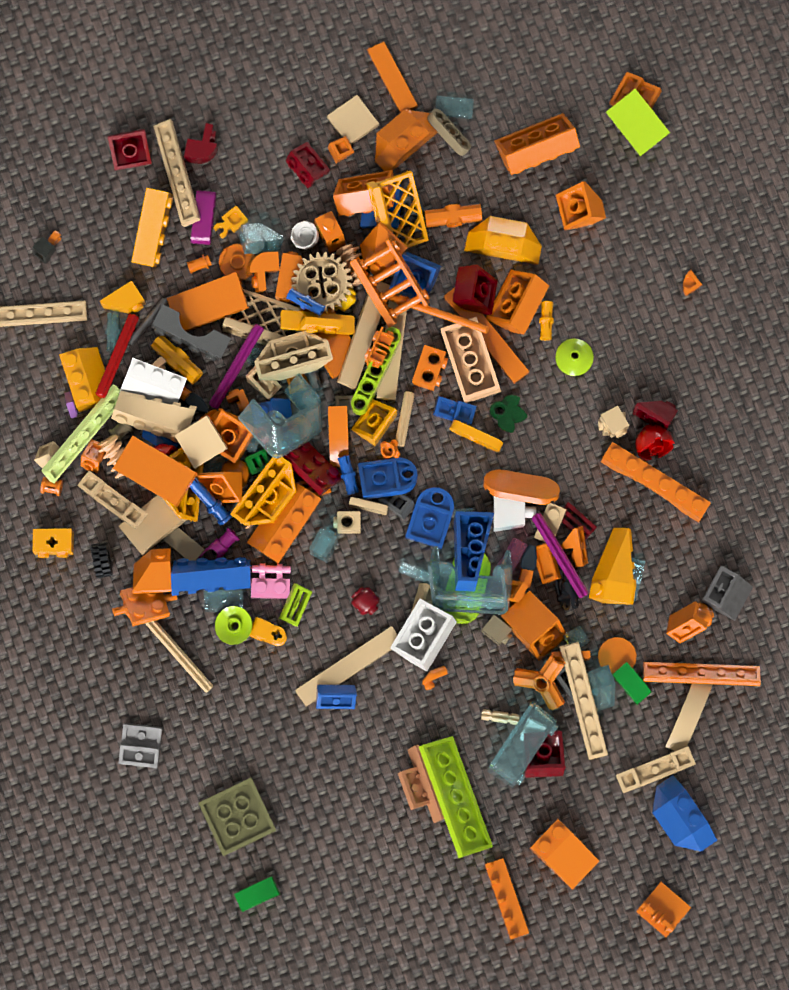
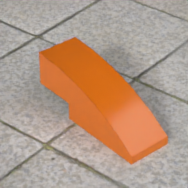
M328 406L330 464L333 467H340L337 458L349 455L347 406Z

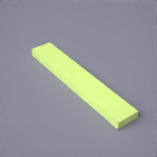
M112 385L106 398L100 399L41 471L50 482L55 483L113 414L120 392L117 386Z

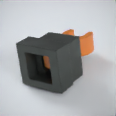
M55 230L48 238V241L42 237L32 247L33 255L47 264L55 252V245L62 239L60 237L61 234Z

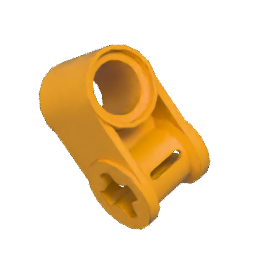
M255 617L250 637L275 646L285 644L287 635L283 628ZM280 632L282 638L275 640L273 635H277Z

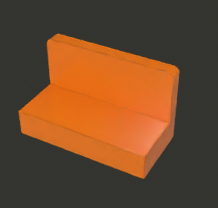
M695 601L670 615L666 634L677 642L682 643L707 629L708 622L697 615L699 603Z

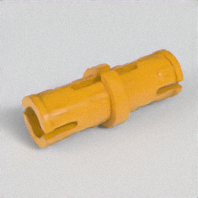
M552 301L541 302V318H539L541 327L540 340H552V324L554 323L552 318Z

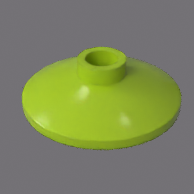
M566 340L556 351L557 366L567 375H582L592 366L593 351L583 340ZM577 353L578 358H572L571 354Z
M230 606L223 609L215 621L217 636L221 641L230 645L244 642L252 631L251 616L245 609L238 606ZM237 622L239 626L235 630L233 628V625Z

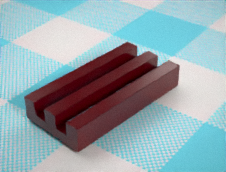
M569 502L563 507L572 511L591 528L588 530L566 510L565 515L577 526H583L586 540L597 527ZM563 518L562 523L572 531L575 527Z

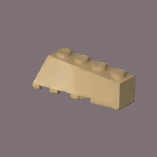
M120 391L111 419L178 443L175 435L191 425L197 406L190 405L189 408L181 407V403L173 402L171 405L163 403L162 399L147 400L144 395Z

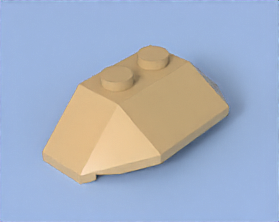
M302 331L269 341L254 362L259 380H284L316 371L333 360L328 340L313 333Z

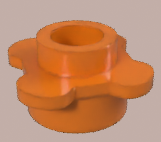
M393 439L391 442L383 441L381 443V454L384 459L398 458L400 456L397 440Z

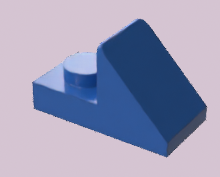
M270 398L271 401L252 404L255 424L265 423L269 420L279 421L293 418L290 399Z

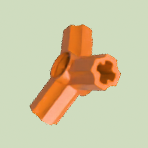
M551 654L540 671L517 668L513 677V683L515 686L534 688L537 692H540L549 710L557 709L565 701L554 681L566 662L561 656Z

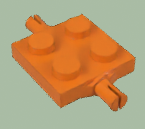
M133 587L120 591L123 606L112 608L114 616L125 613L129 617L132 626L169 617L170 612L167 602L177 600V595L172 596V593L164 595L163 592L133 594Z

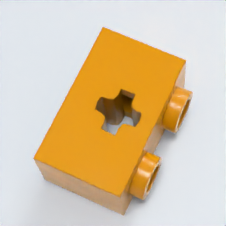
M33 529V553L38 555V558H49V555H57L59 558L69 557V555L74 553V531L72 529ZM53 540H55L58 544H54V547L52 548L49 543H52Z

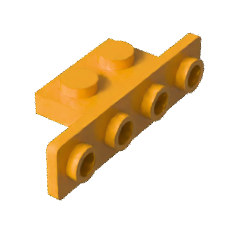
M282 310L280 312V328L306 331L308 333L322 332L325 334L353 335L355 333V317L326 313L319 317L313 312Z

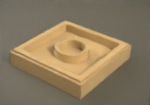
M358 95L327 115V119L340 136H346L351 145L379 126L378 121Z
M208 415L175 435L194 468L228 449Z

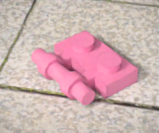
M266 563L252 565V573H259V578L251 579V598L287 599L290 593V579H283V573L290 574L291 566H283V564L273 566L266 565ZM266 573H277V579L265 578Z

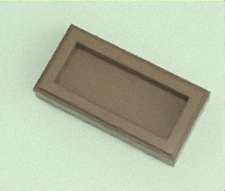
M176 528L163 539L164 542L188 560L198 559L205 550L180 528Z

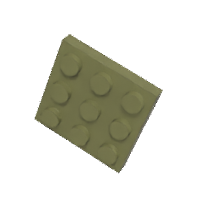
M252 778L198 803L223 857L276 832V828Z

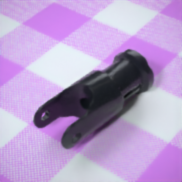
M563 572V582L561 583L562 607L565 611L569 610L571 599L572 608L577 609L579 597Z

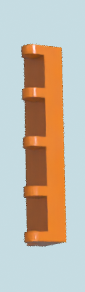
M504 859L485 864L510 940L529 934Z

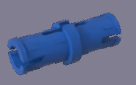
M293 288L287 294L286 299L300 305V308L303 310L307 309L317 314L319 317L325 310V306L311 299V296L304 295Z
M346 455L337 458L342 472L341 479L344 480L347 495L358 493L359 490L355 479L356 473L353 471L350 456Z

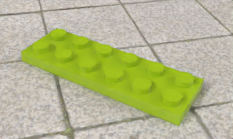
M453 736L420 746L419 750L458 858L493 847Z

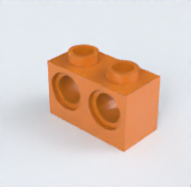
M424 345L412 384L432 391L435 390L436 386L439 387L442 380L440 375L441 369H445L448 358H445L446 352ZM436 356L439 358V362L433 364L429 361V358ZM425 374H431L433 376V379L431 381H425L423 379V376Z

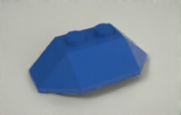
M673 775L656 786L652 813L674 846L701 852L717 841L709 823L686 789Z

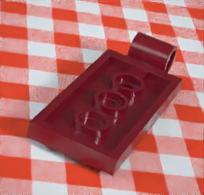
M269 420L258 428V438L264 441L273 451L292 464L293 470L319 495H322L342 480V474L288 422L282 428L276 421Z

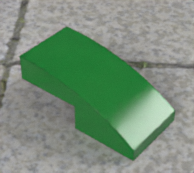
M627 662L612 674L613 678L622 686L626 694L636 705L651 693V690Z
M272 876L235 893L234 896L241 911L244 912L280 895V892Z

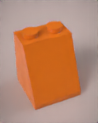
M528 591L519 602L508 607L501 615L505 624L512 629V632L538 661L567 637L560 620L531 591Z

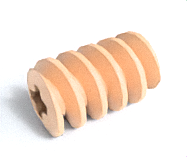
M349 244L338 249L336 255L341 257V263H347L345 269L351 270V273L347 276L353 277L350 283L355 287L362 283L349 262L357 256L359 258L362 257V253L356 254L360 249L359 246L353 247V244Z
M112 435L98 444L102 445L99 453L106 452L103 459L110 458L107 465H115L125 449L124 447L120 448L122 445L121 441L116 442L118 435ZM118 472L115 478H119L124 475Z

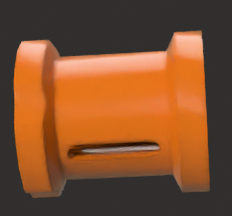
M43 477L41 493L48 492L61 496L63 480L59 479V481L52 483L47 477Z

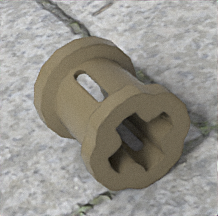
M118 423L113 429L108 430L111 435H118L117 441H122L121 439L129 431H133L132 427L125 423Z

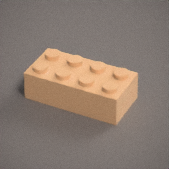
M477 317L469 319L478 322ZM457 323L441 328L440 330L464 402L469 403L501 392L482 332Z

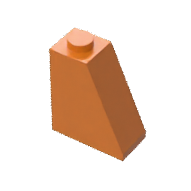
M289 251L282 254L275 294L276 300L291 304L296 303L286 299L292 288L291 285L296 284L291 280L292 277H297L293 271L300 270L297 264L304 265L302 256L296 252Z

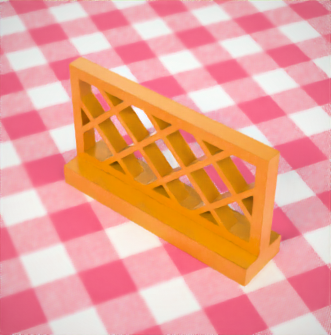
M411 170L376 183L374 181L366 183L376 224L381 221L392 233L393 231L395 232L394 235L396 237L399 234L406 237L403 243L408 248L429 241ZM409 178L410 183L406 189L399 186L402 179ZM390 184L393 188L389 195L383 193L382 186ZM397 188L404 191L399 201L392 198ZM408 194L412 195L414 199L410 206L403 203ZM390 200L398 203L393 213L387 210ZM401 206L408 208L404 218L396 215ZM412 211L418 215L415 223L407 220ZM395 217L402 220L397 230L391 226ZM405 223L412 225L408 235L401 232ZM416 228L421 230L423 237L412 238Z

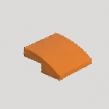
M626 72L609 103L614 106L636 89L652 109L662 91L660 87L645 82L642 77Z

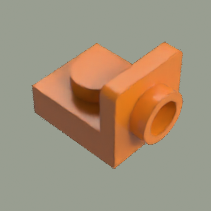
M234 389L228 393L229 395L226 396L228 403L239 399L240 401L236 403L240 412L244 411L246 416L253 414L243 389Z
M91 439L81 455L80 466L88 471L98 473L100 463L106 452L99 453L102 445H98L100 442Z
M510 580L501 597L509 604L514 605L524 597L528 586L524 582Z

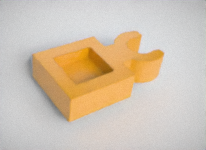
M235 206L222 216L224 222L217 223L213 228L214 231H217L219 228L224 230L220 234L222 239L227 236L230 229L235 233L248 222V219Z

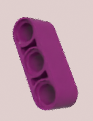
M197 190L195 201L201 220L192 224L191 243L210 245L216 192Z

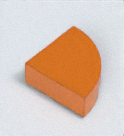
M692 270L686 274L683 280L685 296H688L702 286Z

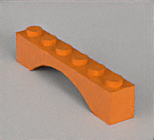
M614 442L611 443L601 460V463L656 492L698 523L711 504L708 500Z

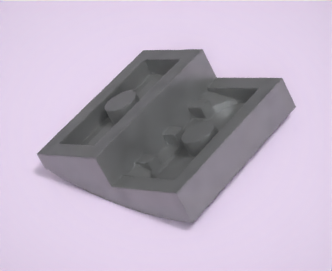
M124 723L118 764L158 768L163 727Z

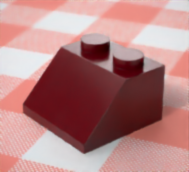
M479 265L458 267L453 302L464 310L492 315L498 280Z
M562 731L523 733L524 778L564 775L565 758Z

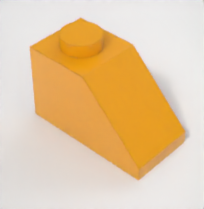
M130 281L100 300V303L104 309L130 314L140 311L145 301L134 283Z

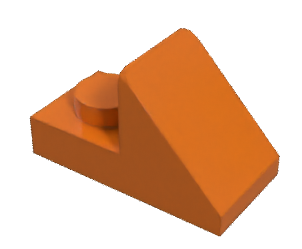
M578 526L572 530L561 547L562 549L573 548L572 560L575 562L576 567H582L588 564L584 529L583 526Z

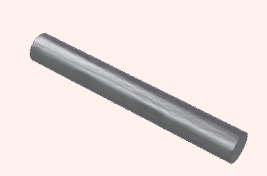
M165 298L159 301L135 330L129 344L133 346L156 318L162 304L165 306L168 304Z

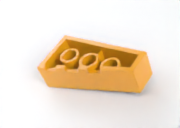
M146 188L132 263L156 267L157 264H160L162 256L160 249L161 245L163 246L165 242L164 232L169 222V211L173 203V194Z

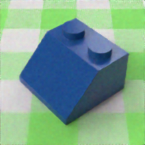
M409 252L402 254L421 289H425L430 294L441 266ZM402 269L395 272L389 289L407 279ZM412 285L399 292V294L409 298L417 295Z

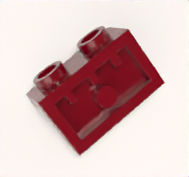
M308 142L291 150L286 158L289 168L295 172L307 188H310L316 180L327 175L330 171Z

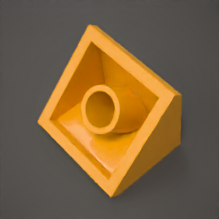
M373 399L368 411L359 417L351 430L376 446L397 417V410Z

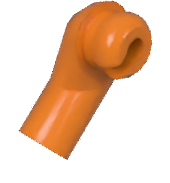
M441 666L431 670L422 680V685L425 686V689L430 690L434 688L435 684L433 681L447 675V668Z

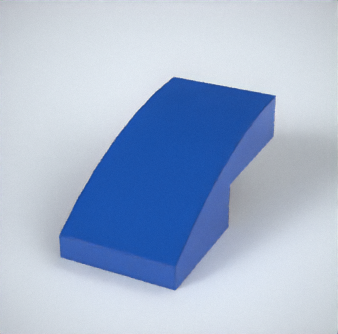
M438 396L432 415L471 425L477 406Z

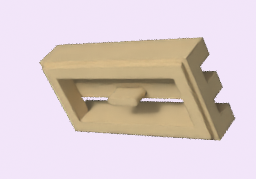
M350 497L349 507L387 515L388 506L385 504Z

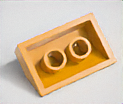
M98 347L79 348L59 354L77 410L82 412L94 408L101 399L96 395V390L105 371Z

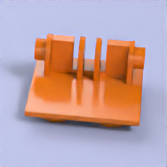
M381 327L380 331L375 332L372 340L374 341L373 347L368 348L365 354L367 367L370 362H373L372 366L376 368L383 365L386 357L384 355H387V352L378 347L389 350L388 346H391L394 340L393 332L387 331L385 333L384 327Z
M660 882L636 912L664 937H667L691 907L665 884Z

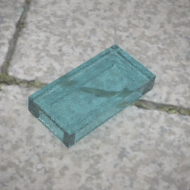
M437 96L435 109L441 110L447 117L472 119L474 99Z

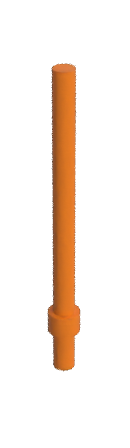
M394 295L388 300L397 303L399 306L410 300V298L404 295ZM422 303L411 307L486 334L489 331V326L430 306L424 307Z

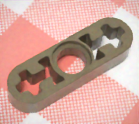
M434 109L428 115L429 123L457 154L464 156L471 149L470 142L441 110Z

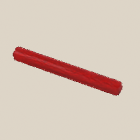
M129 314L96 390V395L99 398H106L138 323L139 317L135 314Z

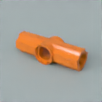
M452 204L442 209L424 211L426 228L445 225L447 227H458L463 223L482 221L481 204L468 206Z

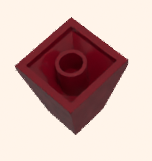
M663 401L639 402L635 405L632 414L650 425H658L668 429L678 410L675 409L676 406L668 401L666 403Z

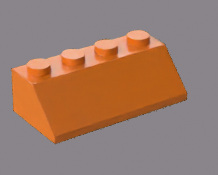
M563 113L494 140L504 165L511 175L519 174L527 168L536 167L542 162L554 160L562 154L571 153L575 149L580 148L575 127Z
M295 483L296 494L275 522L259 524L247 544L277 564L281 562L321 502L320 497Z

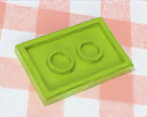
M636 89L606 111V114L640 156L670 133Z

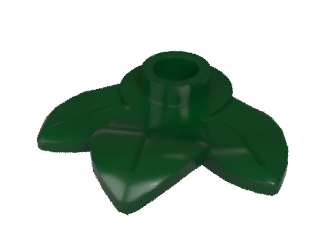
M508 395L502 401L494 402L490 407L491 416L497 420L498 426L505 432L513 433L515 430L514 423H520L527 419L525 411L518 407L520 402L519 396ZM501 408L503 412L501 414L496 413V409Z

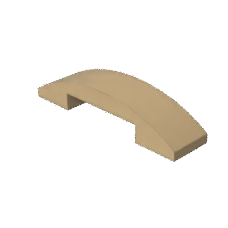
M88 471L77 485L98 503L135 529L148 515L91 471Z
M691 684L665 746L666 748L677 751L687 747L713 684Z
M689 746L617 774L616 777L622 792L626 793L696 765Z

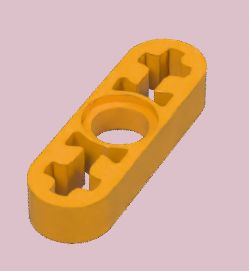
M453 420L449 428L452 432L495 452H500L503 445L501 440L457 420Z

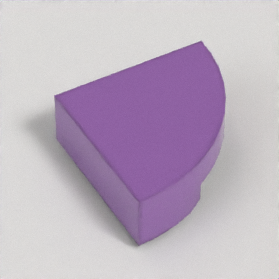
M71 391L65 392V400L70 417L75 418L78 413Z

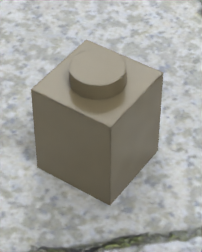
M495 615L492 616L481 631L498 646L502 643L506 645L512 637L510 634L512 629Z

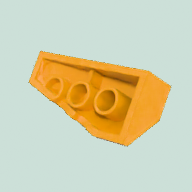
M613 528L592 578L590 599L607 604L633 605L636 580L633 579V569H635V566L631 559L633 546L630 528Z

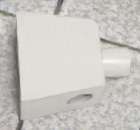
M494 496L493 531L495 532L524 527L525 518H532L536 515V507L525 506V502Z

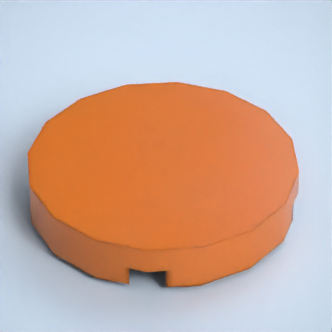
M232 244L226 247L220 254V270L224 276L237 272L240 281L246 280L252 276V274H246V270L255 254L250 247L244 244Z
M614 637L601 645L598 651V662L603 671L612 676L626 662L633 668L636 663L637 654L634 646L628 640Z

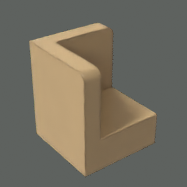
M54 441L40 446L34 460L43 469L60 447Z

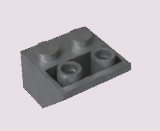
M721 566L701 603L735 621L753 586L738 574Z

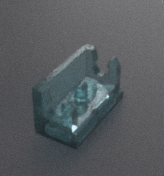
M204 590L205 612H221L230 606H238L244 609L243 590H217L215 592Z

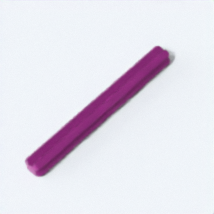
M258 324L253 326L209 402L211 407L219 408L264 330L262 326Z
M537 513L532 517V521L578 597L583 598L587 596L588 590L542 514Z

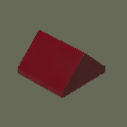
M145 129L108 136L115 170L152 164Z

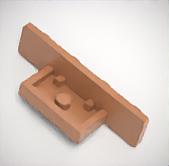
M415 745L408 749L414 768L398 773L410 809L413 810L427 805L432 820L436 823L443 820L444 816L419 750L420 746Z

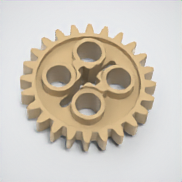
M317 252L316 258L309 254L310 260L307 261L303 258L304 265L297 264L300 270L293 271L297 277L291 278L292 282L296 283L291 285V287L304 295H309L312 290H318V295L311 297V299L324 305L325 313H328V308L330 307L335 311V305L337 304L339 307H342L340 301L347 302L345 295H351L348 288H353V284L349 283L353 280V277L347 276L351 273V270L345 269L347 267L346 262L341 264V257L335 260L334 254L330 258L327 252L324 253L323 257ZM319 267H322V276H323L324 281H325V282H324V289H325V293H326V298H325V299L322 298V288H321V286H320L321 278H320V274H319ZM328 269L335 270L333 275H326ZM309 272H316L314 278H307ZM331 287L338 288L334 294L328 293V290Z

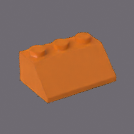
M393 170L339 179L333 194L338 215L352 216L355 213L372 212L373 208L366 183L372 181L376 183L393 177ZM390 184L382 186L383 193L389 195L393 186ZM390 200L387 210L393 207L394 201Z
M510 270L494 301L492 315H487L486 319L510 332L524 335L549 285L536 274Z

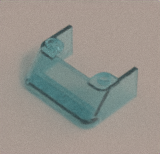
M300 373L296 375L284 390L286 396L300 412L285 419L278 411L273 410L266 413L253 399L238 417L268 454L274 458L285 456L317 437L322 431L321 399Z
M438 546L433 547L427 565L433 606L448 612L505 614L508 611L512 585L510 550H506L502 565H497L494 568L493 576L479 575L475 592L455 591V567L449 562L439 561Z
M531 702L491 762L487 772L511 788H514L516 783L520 785L526 776L523 772L548 734L552 736L558 728L556 725L557 720L537 704Z

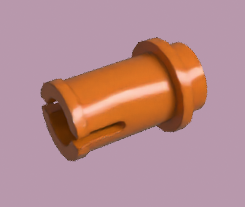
M204 254L198 259L187 262L190 273L203 268L209 269V266L212 265L209 256H204Z

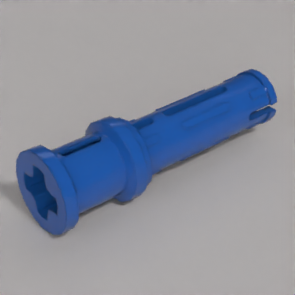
M195 477L190 488L206 505L207 512L209 514L212 513L218 520L217 523L219 525L225 524L232 517L230 515L231 512L227 511L222 506V502L215 499L198 478Z

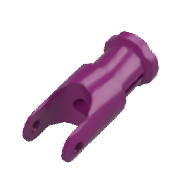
M227 527L226 532L219 539L216 538L200 554L199 558L210 549L216 551L217 558H221L228 552V548L235 541H239L240 538L231 528Z

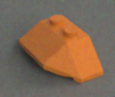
M405 109L377 132L375 162L383 171L397 168L438 133L427 119L430 113Z

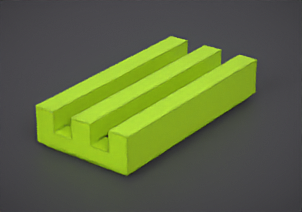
M294 583L279 619L298 627L313 591ZM303 592H305V595H304V597H303V599H302V602H301V604H300V606H299V609H298V611H297V613H296V616H295L294 620H292V617H293V615H294V613H295V610L297 609V607H298V605H299V601H300V599H301V596H302Z

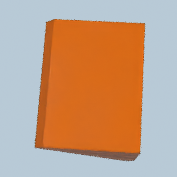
M242 472L197 473L196 477L215 499L220 500L222 503L242 501Z

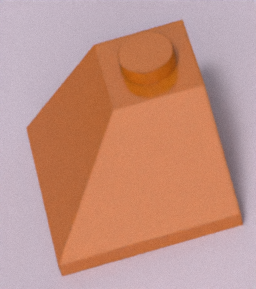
M586 181L556 194L564 230L593 225L606 218L602 200Z
M381 221L360 244L363 260L387 247L388 245L385 241L389 237L398 242L401 248L399 250L401 255L408 247ZM390 253L368 266V270L375 276L392 266L397 260Z
M171 548L151 549L134 564L133 594L172 592L171 571L173 564Z

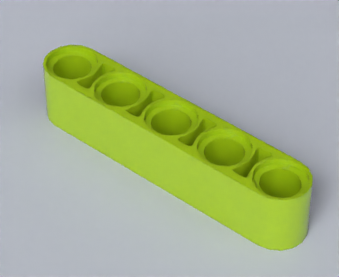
M389 327L385 331V333L391 331L398 337L397 340L392 342L391 346H388L390 349L385 350L378 347L390 354L384 359L383 365L379 366L381 373L378 375L372 374L371 370L375 367L372 366L373 362H370L351 400V408L356 415H363L368 411L401 343V332L395 327ZM370 384L373 386V389L370 392H366L363 390V386ZM362 401L365 403V406L362 409H358L354 406L355 403Z

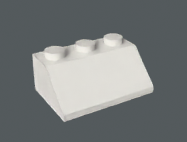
M132 358L120 391L144 395L147 400L162 399L163 403L172 405L173 402L178 403L187 378Z
M419 599L390 648L409 662L428 671L455 626L456 620L448 613Z

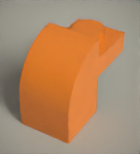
M278 251L261 253L249 262L246 274H254V277H252V287L255 288V292L266 291L265 273L280 270Z

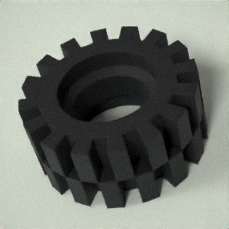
M108 543L91 544V556L96 578L113 576Z

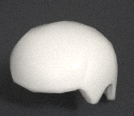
M302 221L292 228L290 238L297 248L307 250L317 244L319 231L312 222Z

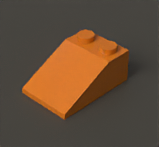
M559 819L530 847L572 890L599 862Z

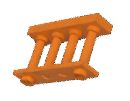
M389 237L385 241L388 245L387 247L365 260H360L357 256L349 263L387 326L391 327L396 324L397 315L422 302L424 307H426L430 303L428 300L430 296L425 289H421L399 252L401 248L398 242ZM390 253L394 255L397 260L396 264L375 276L369 275L367 272L368 266ZM402 269L407 277L406 280L384 293L378 290V282ZM412 285L417 295L394 309L389 308L386 303L388 299Z

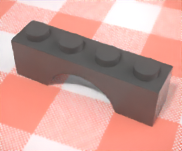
M162 304L151 326L156 334L161 336L167 335L171 337V341L179 345L181 343L186 344L189 350L195 353L200 351L206 354L205 357L211 361H220L231 339L230 337L216 330L205 336H192L182 328L179 320L180 313Z

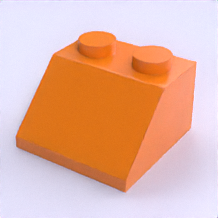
M221 410L214 422V426L228 449L220 454L233 463L238 462L258 428L243 418Z

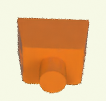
M332 211L314 219L313 223L317 227L329 254L346 246L344 234Z

